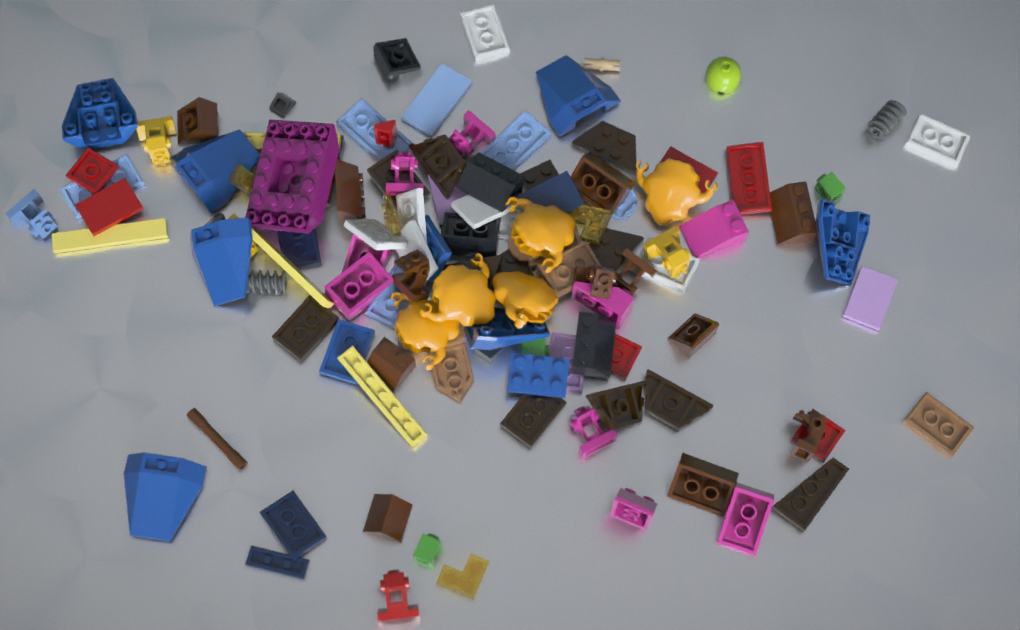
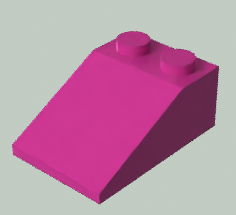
M734 200L717 205L679 226L692 255L696 258L746 241L749 233Z
M353 233L342 272L368 252L386 269L392 249L375 250Z
M368 252L324 286L325 295L335 303L334 305L350 322L364 311L394 279Z
M575 281L571 298L593 313L600 314L615 322L616 328L619 329L632 310L635 299L633 295L625 289L612 287L609 299L591 297V283Z
M737 482L729 501L717 543L756 556L774 502V494Z
M620 488L610 514L647 530L657 503L648 496L641 497L636 495V492L632 489Z

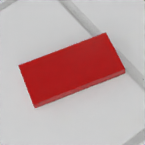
M756 142L727 146L732 198L740 214L771 212L772 205L764 143Z

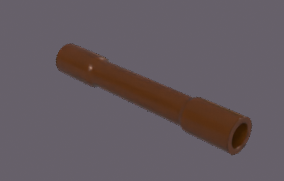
M196 408L191 409L187 413V417L216 444L239 471L246 467L248 462L237 450L228 444Z

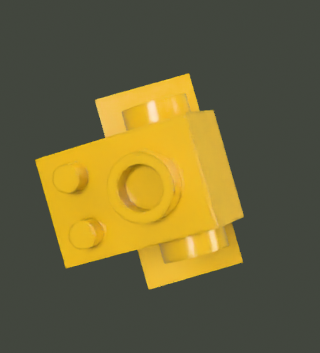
M172 115L138 121L136 130L139 140H146L143 141L144 150L149 152L152 162L155 164L161 161L168 162L171 158L169 148H172L170 137L166 136L177 134Z
M676 227L643 243L644 254L648 261L660 256L663 259L662 265L667 271L669 270L671 279L673 277L677 279L679 274H686L688 272L690 254L686 248L683 249L679 245L681 244L680 235ZM670 249H673V251L670 252V253H667V252H666V251H668V250H670Z

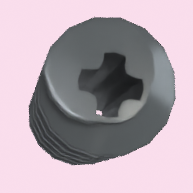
M887 101L872 120L868 122L869 132L876 139L884 140L885 136L889 135L890 131L894 129V126H897L899 121L903 119V116H906V108L898 101Z
M251 270L250 275H248L246 292L250 293L252 289L253 293L257 294L260 289L261 294H265L267 290L269 294H273L275 290L276 294L280 295L283 289V293L286 295L287 277L285 272L282 271L281 275L278 276L277 271H274L273 276H271L269 270L266 271L265 275L262 274V270H259L257 275H255L254 270Z

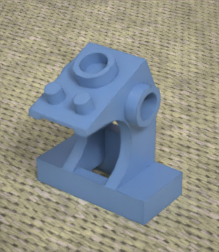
M35 189L5 213L14 226L23 220L29 226L28 230L35 237L39 235L44 239L57 228V225L54 223L55 217L49 211L46 212L38 207L43 202V199Z

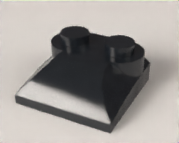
M407 38L377 42L373 46L374 59L382 75L387 79L393 80L399 74L421 68Z

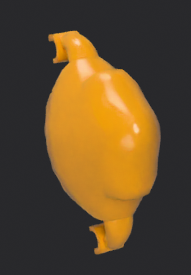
M668 158L666 161L658 163L655 171L646 177L643 172L649 169L648 163H645L644 168H640V160L636 163L637 183L647 194L644 206L651 213L654 221L660 226H667L674 221L683 220L687 217L689 208L707 202L718 188L716 182L712 188H709L710 180H707L705 182L707 191L701 193L698 187L699 176L694 171V168L690 164Z
M510 197L506 205H513L509 210L510 212H514L517 206L524 208L522 213L518 214L513 222V229L510 234L515 245L523 254L533 258L538 256L546 258L542 266H549L545 272L550 273L553 268L559 266L562 262L564 247L570 245L574 240L575 219L557 206L549 205L545 207L535 204L528 199Z
M477 253L475 255L479 262L474 261V259L470 261L471 266L474 268L480 267V271L469 270L464 265H449L435 278L432 286V299L438 304V312H432V306L429 303H425V308L428 311H423L420 308L419 312L422 317H428L435 322L458 320L466 327L475 324H486L493 320L496 298L494 292L488 288L490 272L481 254Z
M515 271L497 273L492 280L495 298L504 305L507 316L514 321V325L519 329L527 321L531 323H544L553 314V307L559 300L555 290L547 284L543 277Z
M392 293L391 300L398 299L394 302L395 307H399L402 300L408 301L406 309L398 312V318L395 322L394 331L398 336L399 342L404 350H409L416 354L423 351L435 354L434 357L427 355L423 359V363L431 362V364L426 366V369H433L434 365L441 362L445 357L447 342L458 336L460 322L458 320L435 322L428 317H422L419 312L420 308L423 311H428L425 308V303H429L432 306V312L434 313L438 312V304L433 300L426 299L412 302L404 293Z

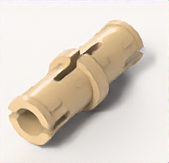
M601 57V59L584 58V63H591L584 64V68L600 70V72H604V70L620 72V66L613 65H620L621 60H608L605 57Z

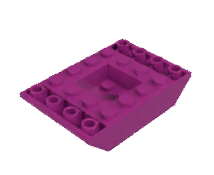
M269 119L245 218H250L252 228L309 234L323 221L340 150L334 124ZM300 177V182L294 185L295 180Z

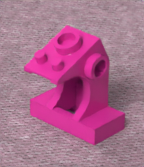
M468 110L464 114V124L467 127L461 133L455 129L449 138L462 157H469L483 140L490 144L495 139L496 133ZM469 136L473 141L469 143L466 137Z
M399 151L398 155H395V159H391V170H394V183H386L385 196H396L416 188H423L424 192V183H414V170L418 169V160L415 159L412 152ZM399 171H409V181L399 180Z
M582 406L574 410L575 414L570 416L572 419L570 421L574 432L578 431L584 442V445L580 446L578 451L581 458L617 440L618 435L614 429L607 433L602 431L597 423L599 416L594 408ZM591 424L596 433L588 437L583 428Z

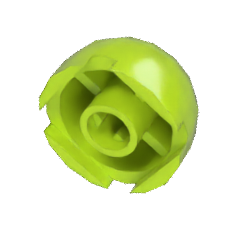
M726 56L718 57L707 66L705 82L714 92L728 94L739 86L741 68L734 59Z

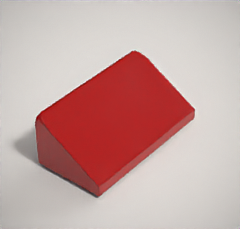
M396 120L375 124L376 143L394 148L398 136Z

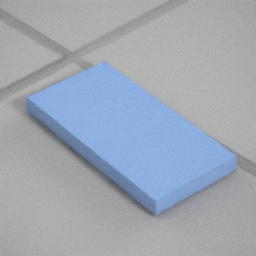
M442 63L401 116V120L432 138L472 85V80Z
M363 98L336 121V124L377 161H380L396 149L407 152L411 150L408 145L413 142L398 129L394 148L376 143L374 125L388 120Z
M524 110L480 153L515 171L552 136V132Z
M127 154L112 161L119 166V169L103 189L123 178H126L133 191L145 186ZM71 182L61 187L60 190L77 220L82 217L75 204L93 194Z
M394 264L389 275L392 277V274L402 273L403 270L397 264ZM429 279L426 281L424 288L427 286L428 282L430 281ZM392 282L369 305L365 315L394 330L398 312L406 309L408 301L402 300L399 307L394 306V302L398 299L391 300L392 293L403 292Z

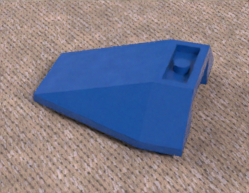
M567 55L536 71L549 122L559 137L575 129L576 121L603 107L607 111L621 103V100L609 85Z
M114 78L78 84L76 86L62 123V138L64 142L84 150L87 147L93 150L124 144L137 129L136 111Z
M239 129L186 147L169 160L212 214L229 201L258 163L260 154Z
M821 199L817 204L815 224L824 278L852 285L869 234L870 215L860 211L845 212L836 209L835 203Z
M248 217L219 220L191 230L192 255L214 306L246 297L253 238L251 221Z
M494 307L495 315L492 321L486 324H475L470 327L464 326V332L471 349L492 350L550 337V332L545 322L531 323L527 321L519 329L514 325V321L507 316L505 309Z
M146 452L129 454L124 470V483L130 536L170 542L203 487L207 467L179 457Z

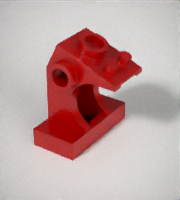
M400 570L387 571V574H383L384 580H380L381 593L385 592L387 608L377 609L378 622L418 617V604L408 605L406 589H410L409 577H405L404 572H400ZM402 590L403 601L391 603L390 591Z

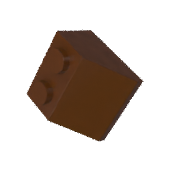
M198 97L177 111L178 144H198L218 136L217 103Z
M386 337L374 348L367 360V363L393 394L416 367L415 358Z

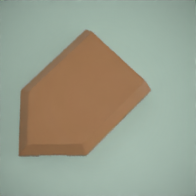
M465 343L446 347L445 357L441 362L435 364L432 369L436 388L459 402L474 380Z

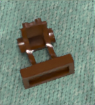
M626 248L622 255L629 261L620 274L616 272V281L612 284V287L625 289L633 295L638 288L636 284L645 272L653 278L657 270ZM628 270L637 275L631 284L622 279Z
M417 249L395 260L394 263L403 272L392 274L393 283L412 302L427 300L429 292L424 288L430 271L429 259Z
M599 265L589 267L576 266L573 284L575 281L589 283L591 280L590 296L609 299L612 284L615 283L617 274L610 267Z
M799 410L792 419L802 423L806 427L808 435L807 438L799 439L790 454L809 462L814 456L825 431V415H819V412L816 411L804 414V410Z

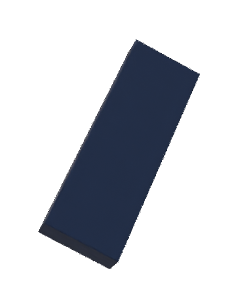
M251 545L245 565L305 580L310 560L298 557L293 561L288 554Z

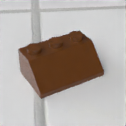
M591 151L581 157L570 176L581 198L609 217H612L628 197L636 183Z
M337 159L335 167L337 210L340 227H342L345 220L366 218L365 207H362L361 201H365L364 190H360V184H364L363 173H359L358 166Z
M807 182L789 183L771 191L772 211L770 216L777 246L814 241L817 230Z
M682 453L667 496L724 517L739 473Z

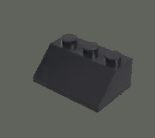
M477 152L467 162L456 184V188L503 212L510 205H506L510 197L517 198V195L523 192L525 176Z
M445 212L441 236L451 250V255L475 257L479 253L483 258L496 256L501 217L473 229L458 213Z
M579 312L571 374L610 378L616 329L615 322L600 314Z

